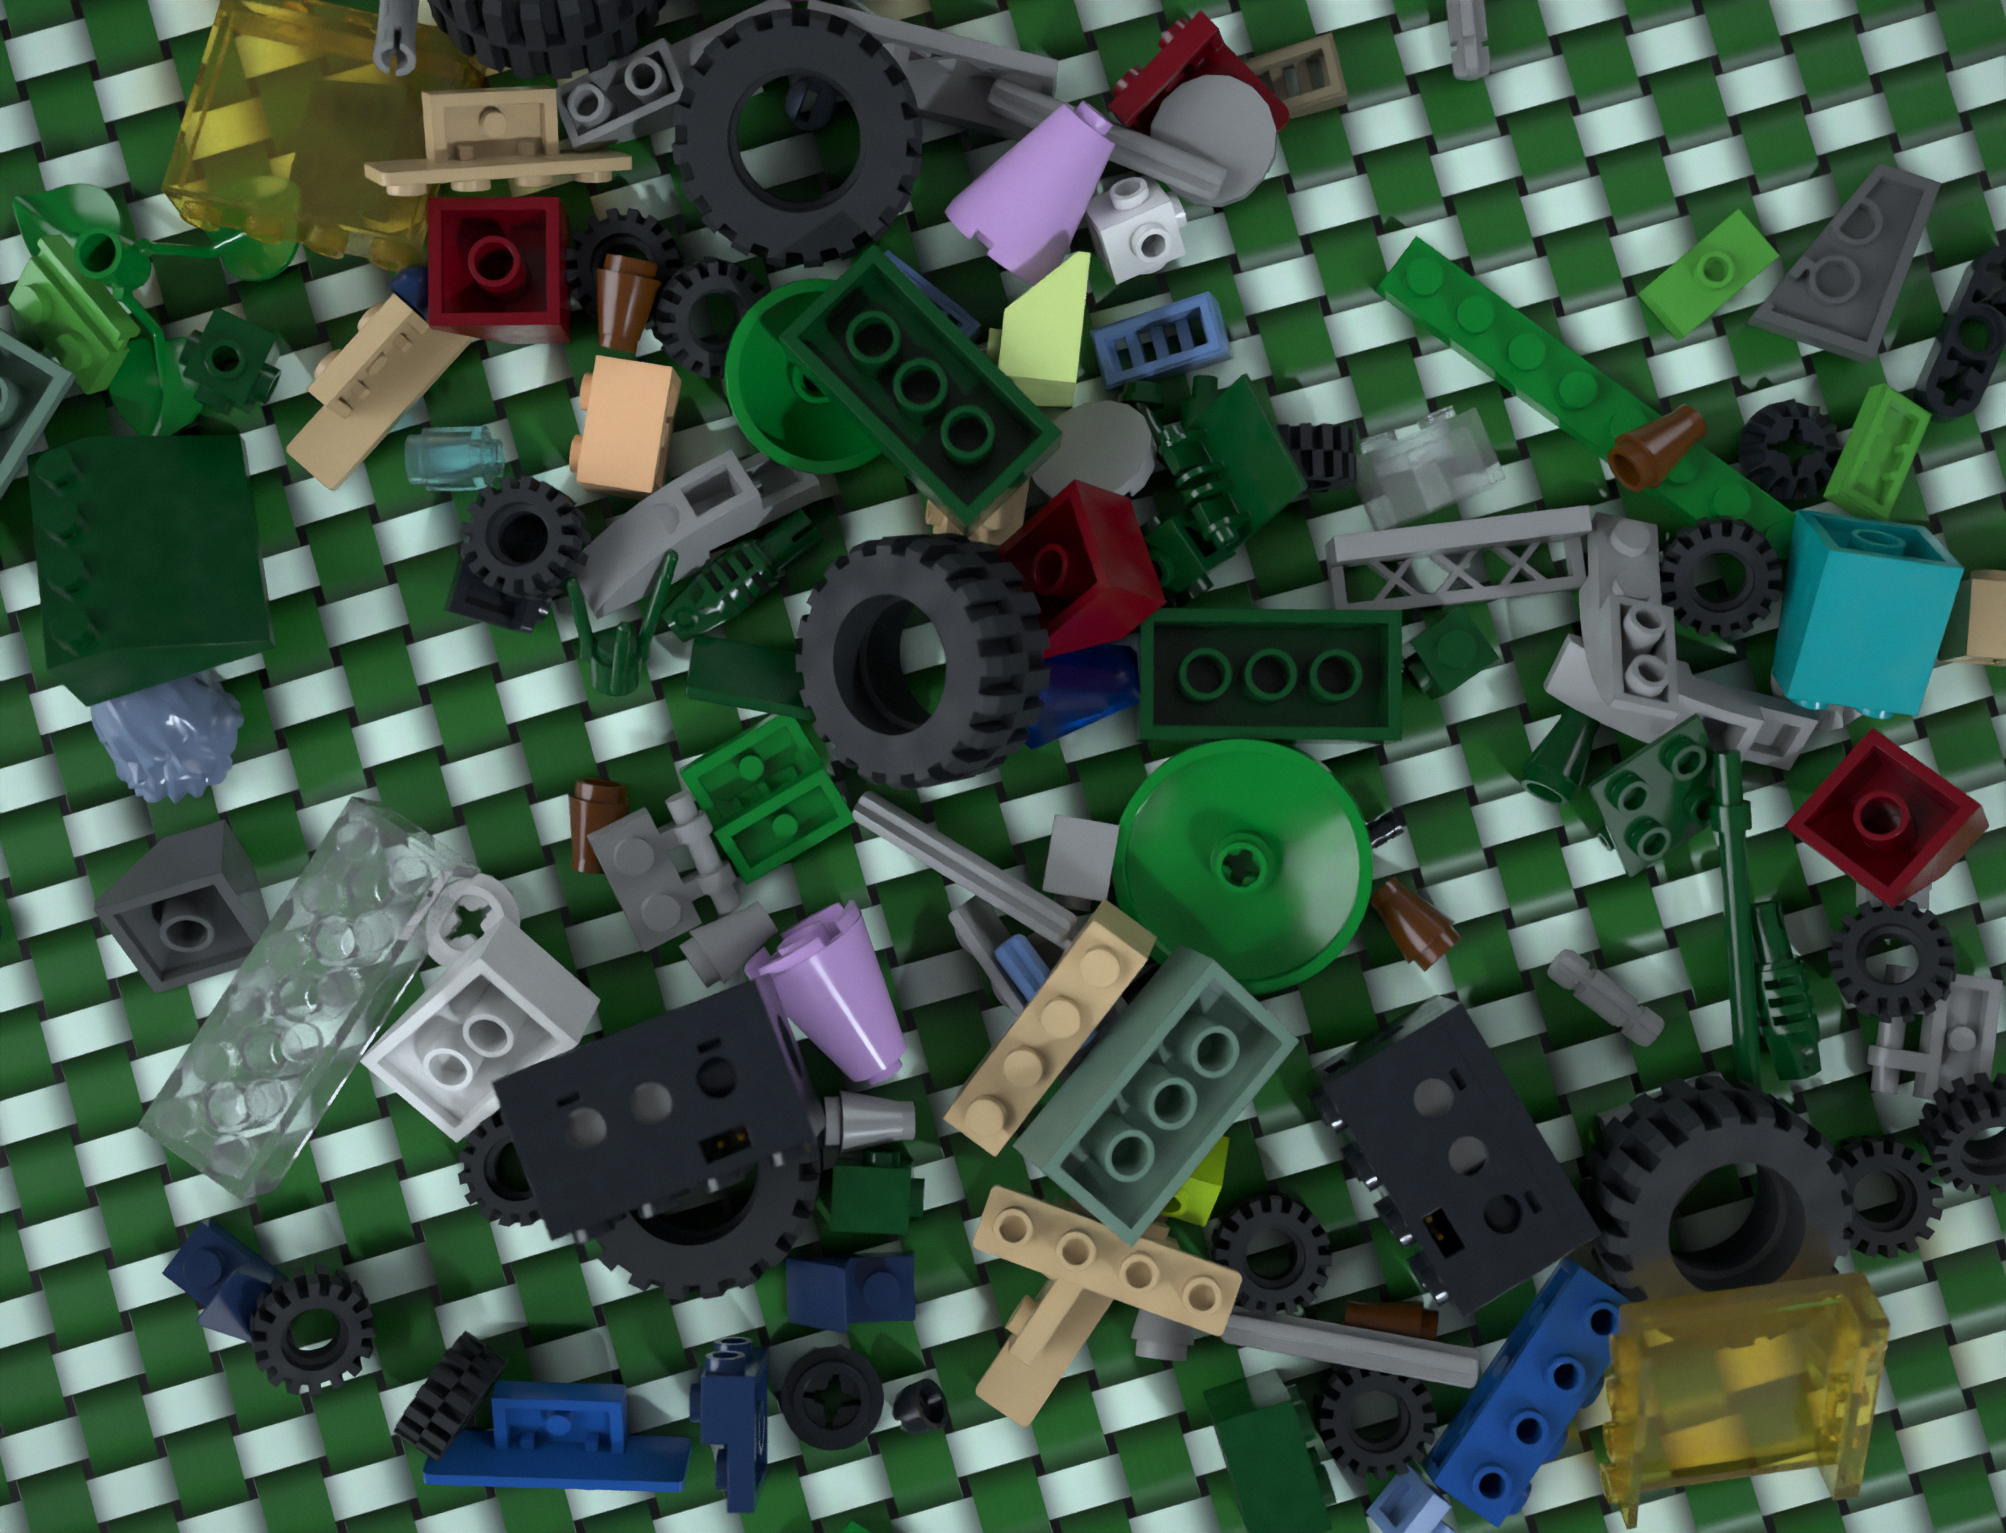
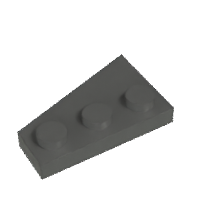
M1879 163L1746 324L1869 365L1875 359L1941 182Z

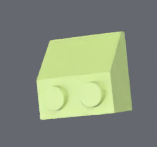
M1077 251L1005 308L1002 329L990 328L987 357L1036 406L1072 409L1077 381L1091 253Z

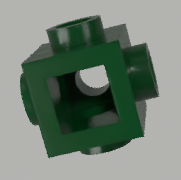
M216 306L204 331L201 332L195 329L189 335L180 354L179 364L185 366L182 373L183 378L190 387L197 389L193 396L194 400L227 416L230 415L233 407L251 415L257 401L267 404L278 385L282 370L274 366L283 350V346L277 335ZM238 363L237 367L232 371L223 372L228 364Z
M1187 508L1169 519L1164 512H1161L1140 526L1166 601L1165 604L1177 598L1182 607L1197 599L1214 586L1208 575L1236 555L1235 551L1228 553L1226 548L1216 549L1213 541L1204 540L1202 536L1203 531L1191 510L1192 508Z

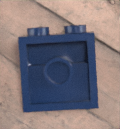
M724 1337L714 1340V1352L705 1355V1366L700 1368L699 1381L691 1383L689 1397L690 1422L701 1423L700 1445H724V1449H718L715 1482L716 1490H727V1513H754L768 1477L769 1347H753V1340L746 1337Z

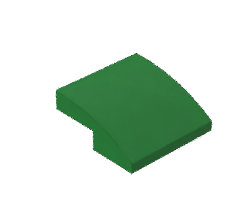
M771 714L680 768L681 777L701 809L706 811L713 826V833L746 885L855 822L847 802L797 718Z

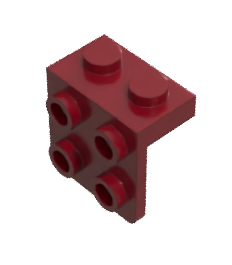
M1202 10L1190 21L1185 17L1179 19L1165 32L1158 43L1161 51L1144 69L1140 65H1136L1117 82L1112 90V94L1116 98L1108 105V108L1122 126L1150 137L1151 124L1162 101L1179 85L1203 75L1232 76L1252 86L1269 105L1278 134L1287 126L1290 120L1289 110L1286 105L1224 43L1219 28Z

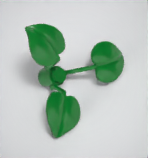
M257 178L238 182L217 193L203 212V228L209 238L215 243L209 246L156 243L146 238H141L134 242L124 237V218L118 202L111 194L91 184H68L45 192L18 195L12 198L20 233L32 257L38 256L41 251L37 245L41 237L62 234L74 249L73 258L77 269L84 276L111 287L113 298L122 302L151 334L152 341L137 339L127 344L130 350L112 382L108 385L113 405L119 415L132 427L138 436H177L195 420L203 407V404L193 399L197 389L190 387L183 378L182 373L185 366L179 364L180 354L188 337H175L166 341L162 327L133 297V290L143 286L150 277L151 263L149 257L152 255L213 259L222 254L225 268L235 277L245 281H265L279 275L294 259L301 240L304 213V194L301 188L294 183L278 178Z

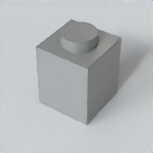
M1054 815L1042 891L1054 893L1053 901L1064 908L1087 912L1091 910L1092 900L1103 901L1104 898L1107 900L1120 825Z

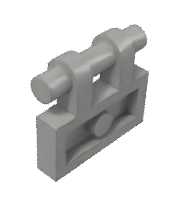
M689 791L676 793L665 801L674 821L659 828H656L649 812L644 807L586 835L644 953L702 924L692 901L704 895H710L719 914L733 911L741 904L733 886V883L737 880L730 862L728 860H721L709 835L713 830V826L706 811L697 810ZM680 845H686L697 871L680 878L668 851Z
M1886 964L1884 982L1899 983L1905 981L1913 975L1914 968ZM1957 974L1956 981H1951V994L1944 1002L1942 999H1939L1935 1003L1936 1011L1926 1016L1924 1011L1917 1013L1923 1014L1918 1052L1903 1050L1906 1023L1903 1022L1902 1017H1892V1024L1879 1022L1876 1045H1869L1867 1064L1873 1065L1870 1090L1897 1095L1900 1070L1916 1072L1913 1089L1914 1097L1934 1101L1935 1099L1932 1094L1939 1088H1943L1949 1094L1955 1091L1951 1081L1960 1077L1963 1078L1966 1085L1975 1083L1974 1073L1986 1072L1989 1080H1991L2003 980Z

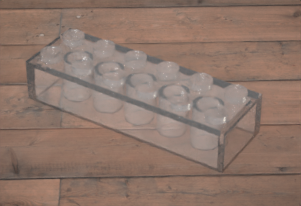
M351 796L137 1127L240 1200L274 1192L428 955L429 950L434 944V937L438 931L442 932L465 897L463 893L468 885H473L482 869L384 803Z

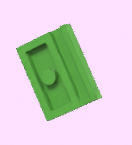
M62 234L41 237L37 243L41 249L39 255L29 258L8 301L59 363L77 375L75 381L86 395L107 390L108 385L112 382L130 350L127 345L128 340L131 337L138 336L141 329L102 283L84 276L77 269L73 258L74 249Z

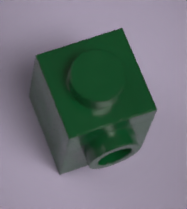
M1463 605L1447 613L1402 644V671L1420 694L1426 692L1431 700L1449 694L1500 659Z
M891 1148L862 1149V1158L838 1157L833 1165L830 1231L908 1235L911 1217L923 1218L925 1178H913L914 1160H900L901 1151Z

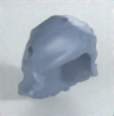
M208 670L90 706L93 728L99 738V742L103 743L113 760L116 775L121 781L127 782L129 789L135 790L136 796H144L143 799L148 803L159 802L168 796L176 804L187 793L195 798L202 797L207 786L221 784L226 779L227 772L232 769L233 761L231 754L235 751L238 739L237 730L243 726L244 716L241 713L240 703L236 701L234 695L225 693L221 683L213 681Z

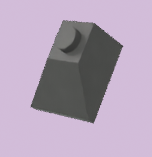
M225 819L162 838L95 901L94 911L155 994L277 957L276 941L253 862Z

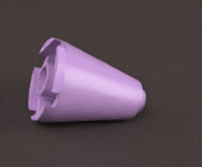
M1084 100L1081 101L1076 109L1067 103H1063L952 199L945 210L948 219L969 240L975 234L989 249L986 254L1030 285H1036L1060 266L1115 147L1116 143L1107 135L1113 123Z
M849 900L845 908L838 902L806 917L780 934L783 941L778 945L776 953L770 956L764 946L745 964L744 971L750 980L770 972L786 1016L853 1082L867 1079L870 1085H876L890 1078L902 1067L903 1064L899 1058L905 1053L907 1045L862 912L854 900Z

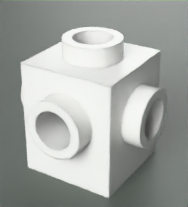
M1147 175L1126 178L1114 184L1109 191L1090 199L1084 213L1087 228L1097 258L1116 285L1140 274L1156 272L1163 268L1167 262L1186 254L1179 231L1187 227V219L1182 204L1173 190L1165 193L1154 178Z

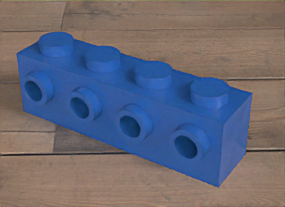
M1563 1257L1421 1464L1431 1481L1497 1528H1499L1507 1515H1516L1529 1498L1532 1489L1530 1481L1544 1461L1549 1463L1554 1460L1563 1449L1568 1438V1430L1566 1428L1580 1408H1588L1599 1396L1605 1382V1378L1602 1375L1616 1354H1625L1637 1340L1641 1330L1639 1320L1643 1315L1625 1296L1569 1257Z

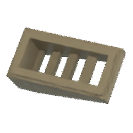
M1332 32L1243 61L1257 77L1266 74L1270 75L1274 94L1288 108L1290 119L1350 103ZM1319 61L1326 87L1314 90L1307 64ZM1294 67L1301 95L1289 98L1283 70Z

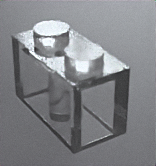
M1449 406L1418 420L1417 424L1420 431L1398 439L1395 431L1392 430L1359 445L1362 455L1356 457L1357 483H1355V487L1374 531L1396 529L1490 490L1506 478L1476 407L1456 415L1453 406Z

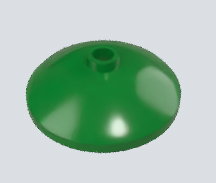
M822 278L805 279L783 285L757 301L742 317L731 337L724 368L725 391L728 404L739 428L746 438L760 452L774 462L796 471L811 474H830L848 471L866 464L882 453L820 390L813 392L805 387L803 383L804 374L785 355L778 336L836 281Z

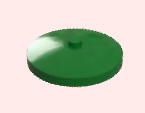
M1243 738L1207 740L1193 745L1163 762L1147 777L1129 801L1120 819L1112 867L1113 885L1117 902L1122 912L1157 937L1150 956L1161 966L1177 946L1182 944L1214 959L1249 994L1259 995L1276 992L1297 985L1328 966L1346 948L1364 917L1369 903L1373 878L1372 844L1364 816L1348 788L1335 773L1310 754L1292 745L1277 740Z

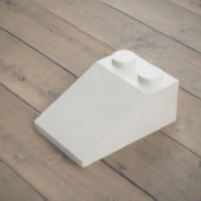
M504 916L458 957L363 1055L360 1062L452 1140L458 1143L480 1125V1122L487 1119L500 1108L491 1082L572 1050L579 1044L601 1000L508 917Z

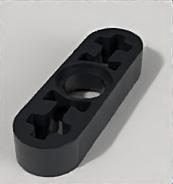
M2006 246L1990 249L1967 266L1915 384L1913 396L1914 402L1932 414L1930 421L1947 423L1972 412L1979 405L2006 344V286L1996 291L1991 296L1988 304L1977 302L1989 295L1994 284V277L1986 273L1987 271L2000 266L2003 269L2001 279L2006 282ZM1963 319L1977 320L1985 327L1988 338L1986 346L1982 351H1971L1960 342L1958 329ZM1958 365L1969 367L1957 374L1952 386V392L1960 396V399L1947 405L1942 402L1944 392L1937 388L1936 385L1950 379Z

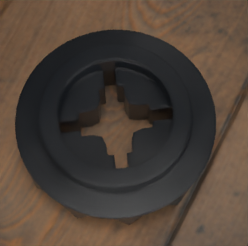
M1795 398L1765 406L1747 421L1739 438L1738 459L1744 476L1775 500L1797 501L1817 494L1830 481L1843 449L1838 447L1835 434L1838 425L1828 422L1820 413V406H1808L1798 403ZM1790 430H1792V434H1795L1797 445L1806 446V449L1813 450L1812 453L1796 459L1793 469L1792 465H1789L1788 455L1778 453L1777 450L1767 449V447L1770 448L1786 441L1789 438Z
M842 1344L822 1348L814 1347L794 1362L784 1380L781 1392L782 1411L790 1429L806 1444L822 1450H843L863 1441L876 1427L884 1405L881 1375L877 1373L865 1354H859L847 1349ZM834 1372H839L838 1380L841 1381V1391L845 1394H850L851 1398L855 1399H852L851 1402H841L838 1411L834 1413L833 1421L828 1422L825 1400L816 1397L813 1393H815V1390H825L829 1380H832Z

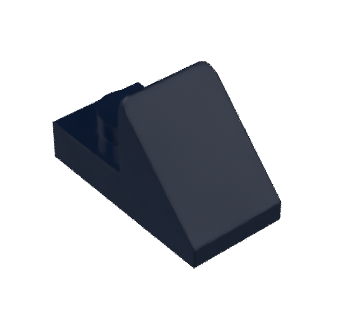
M211 1218L200 1222L162 1272L165 1277L206 1307L196 1320L198 1324L252 1343L250 1335L252 1310L258 1311L256 1299L262 1290L268 1294L273 1291L271 1281L280 1274L286 1282L291 1280Z
M914 1251L795 1255L786 1257L789 1323L845 1333L849 1331L851 1323L916 1320Z

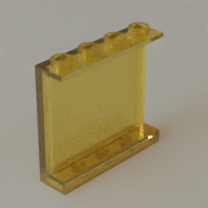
M221 0L161 190L180 213L182 220L203 230L217 231L221 225L243 230L247 236L266 244L279 245L282 239L305 244L311 251L329 258L340 259L344 257L345 253L365 257L372 264L392 272L406 269L409 264L423 263L428 265V256L422 247L428 229V198H437L441 183L427 184L428 193L424 195H389L385 186H381L365 177L364 163L427 159L421 91L468 89V87L480 89L483 85L487 67L479 63L477 53L472 58L463 54L450 42L449 35L442 32L439 27L417 23V63L414 70L407 75L395 76L397 57L391 56L389 74H386L378 69L373 62V49L376 42L379 14L318 0Z
M1851 1272L1620 1305L1618 1334L1610 1335L1609 1338L1610 1355L1615 1369V1378L1607 1379L1606 1394L1612 1417L1611 1421L1603 1423V1438L1608 1454V1463L1600 1464V1479L1607 1502L1609 1504H1618L1626 1529L1637 1528L1639 1495L1642 1491L1818 1467L1833 1501L1859 1497L1890 1330V1322L1864 1272Z

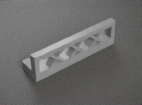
M809 0L807 9L830 13L854 23L870 33L888 50L908 78L922 118L1019 142L1033 129L994 114L987 109L988 96L996 79L1006 78L1054 98L1059 60L818 0ZM799 74L798 80L804 77H808V75ZM829 84L834 89L837 97L845 98L840 91Z
M1589 505L1333 536L1324 545L1333 610L1409 611L1580 590L1586 580L1581 537L1592 531ZM1564 541L1568 577L1546 579L1530 567L1526 561L1540 544ZM1527 546L1519 557L1507 549ZM1491 550L1512 567L1498 585L1484 587L1463 570L1477 552ZM1465 553L1457 565L1445 557L1447 555ZM1430 558L1449 573L1435 593L1421 595L1401 579V576L1415 559ZM1403 561L1395 573L1381 564ZM1367 565L1387 581L1373 601L1348 603L1343 568ZM1518 572L1530 580L1528 582L1509 584ZM1456 579L1468 588L1447 591ZM1393 587L1405 595V597L1384 599Z

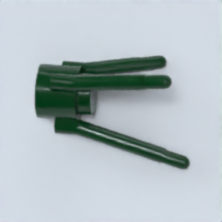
M669 551L665 556L637 638L630 633L631 627L626 621L620 622L617 629L607 630L598 639L594 638L579 581L574 576L567 578L566 586L580 640L579 658L590 663V683L601 694L621 697L631 694L640 685L642 662L650 659L651 641L679 559L677 552Z

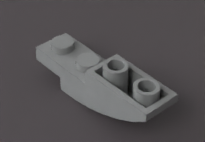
M767 0L673 45L665 38L659 39L625 55L621 59L619 58L608 63L607 67L590 74L587 73L557 87V109L573 149L581 152L605 147L675 127V124H672L675 103L679 102L684 86L682 82L689 68L697 62L704 52L703 49L716 36H720L733 27L735 23L750 16L759 15L771 10L795 9L793 1ZM761 86L752 96L763 92V86Z
M731 449L688 471L639 502L591 542V545L588 544L582 551L589 555L586 566L576 563L572 571L579 576L578 581L581 592L596 619H600L652 594L665 556L669 551H675L679 555L671 582L673 584L699 572L710 564V550L822 498L820 482L815 474L787 468L774 462L762 452L739 462Z
M1596 512L1591 520L1592 531L1587 533L1588 577L1579 590L1582 639L1593 682L1608 707L1674 720L1679 714L1673 607L1661 605L1657 525Z
M1569 633L1543 684L1545 692L1573 709L1648 744L1697 713L1701 718L1714 752L1719 750H1740L1741 763L1743 760L1788 771H1790L1819 722L1813 709L1798 706L1789 700L1695 678L1692 675L1689 664L1676 660L1679 714L1674 720L1608 707L1593 682L1587 664L1582 637Z

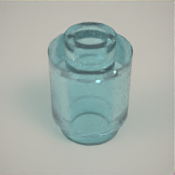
M487 426L424 428L421 434L408 435L406 439L405 465L407 476L412 486L424 485L429 492L479 490L487 485L493 487L494 478L502 477L505 469L502 441L499 438L492 439L491 432Z

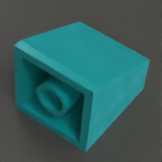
M1797 509L1793 523L1772 675L1785 696L1792 703L1813 710H1824L1828 708L1829 704L1853 707L1854 710L1863 715L1878 719L1892 718L1894 713L1918 716L1964 568L1924 526Z

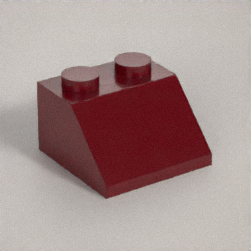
M428 198L429 327L433 330L505 344H571V286L567 282L565 270L570 269V265L565 260L567 248L571 249L570 218L560 198Z
M1077 479L1071 481L996 549L1000 555L998 563L1011 562L1025 580L1020 585L1024 593L1033 592L1042 612L1036 615L1040 630L1047 629L1050 649L1043 650L1044 659L1120 640L1166 603L1130 498Z
M1874 728L1863 737L1784 825L1789 832L1891 909L1945 876L1990 827L1980 803Z

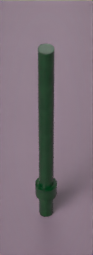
M1719 750L1713 752L1716 801L1710 803L1711 830L1719 834L1735 1080L1739 1079L1753 1084L1762 1090L1746 831L1752 829L1751 802L1743 798L1740 750Z

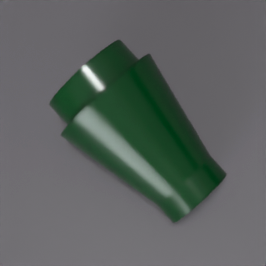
M1566 707L1558 722L1522 764V770L1525 775L1521 781V786L1528 793L1542 801L1557 806H1567L1572 796L1581 794L1594 737L1600 722L1572 707Z

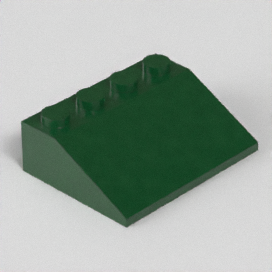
M240 435L86 437L27 456L46 669L86 707L276 648L246 443Z

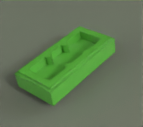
M1737 209L1644 288L1638 296L1679 342L1780 255L1741 210Z
M1885 383L1870 387L1823 497L1854 517L1888 521L1932 414Z

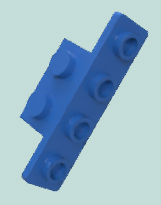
M496 1381L491 1397L494 1431L463 1430L438 1462L427 1457L423 1468L424 1483L429 1485L681 1492L685 1488L692 1453V1443L688 1437L628 1435L626 1385Z

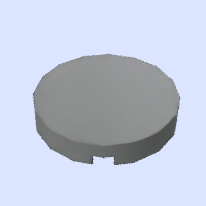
M1203 75L1182 83L1162 101L1151 124L1150 137L1224 166L1227 170L1225 183L1219 196L1214 200H1206L1166 184L1177 196L1196 206L1224 207L1245 199L1264 180L1276 158L1278 133L1269 105L1252 86L1232 76Z
M1110 400L1084 403L1060 414L1052 421L1063 432L1060 449L1032 475L1039 492L1045 496L1047 502L1052 500L1074 479L1123 496L1130 492L1133 497L1145 486L1155 468L1157 445L1145 417L1130 405Z

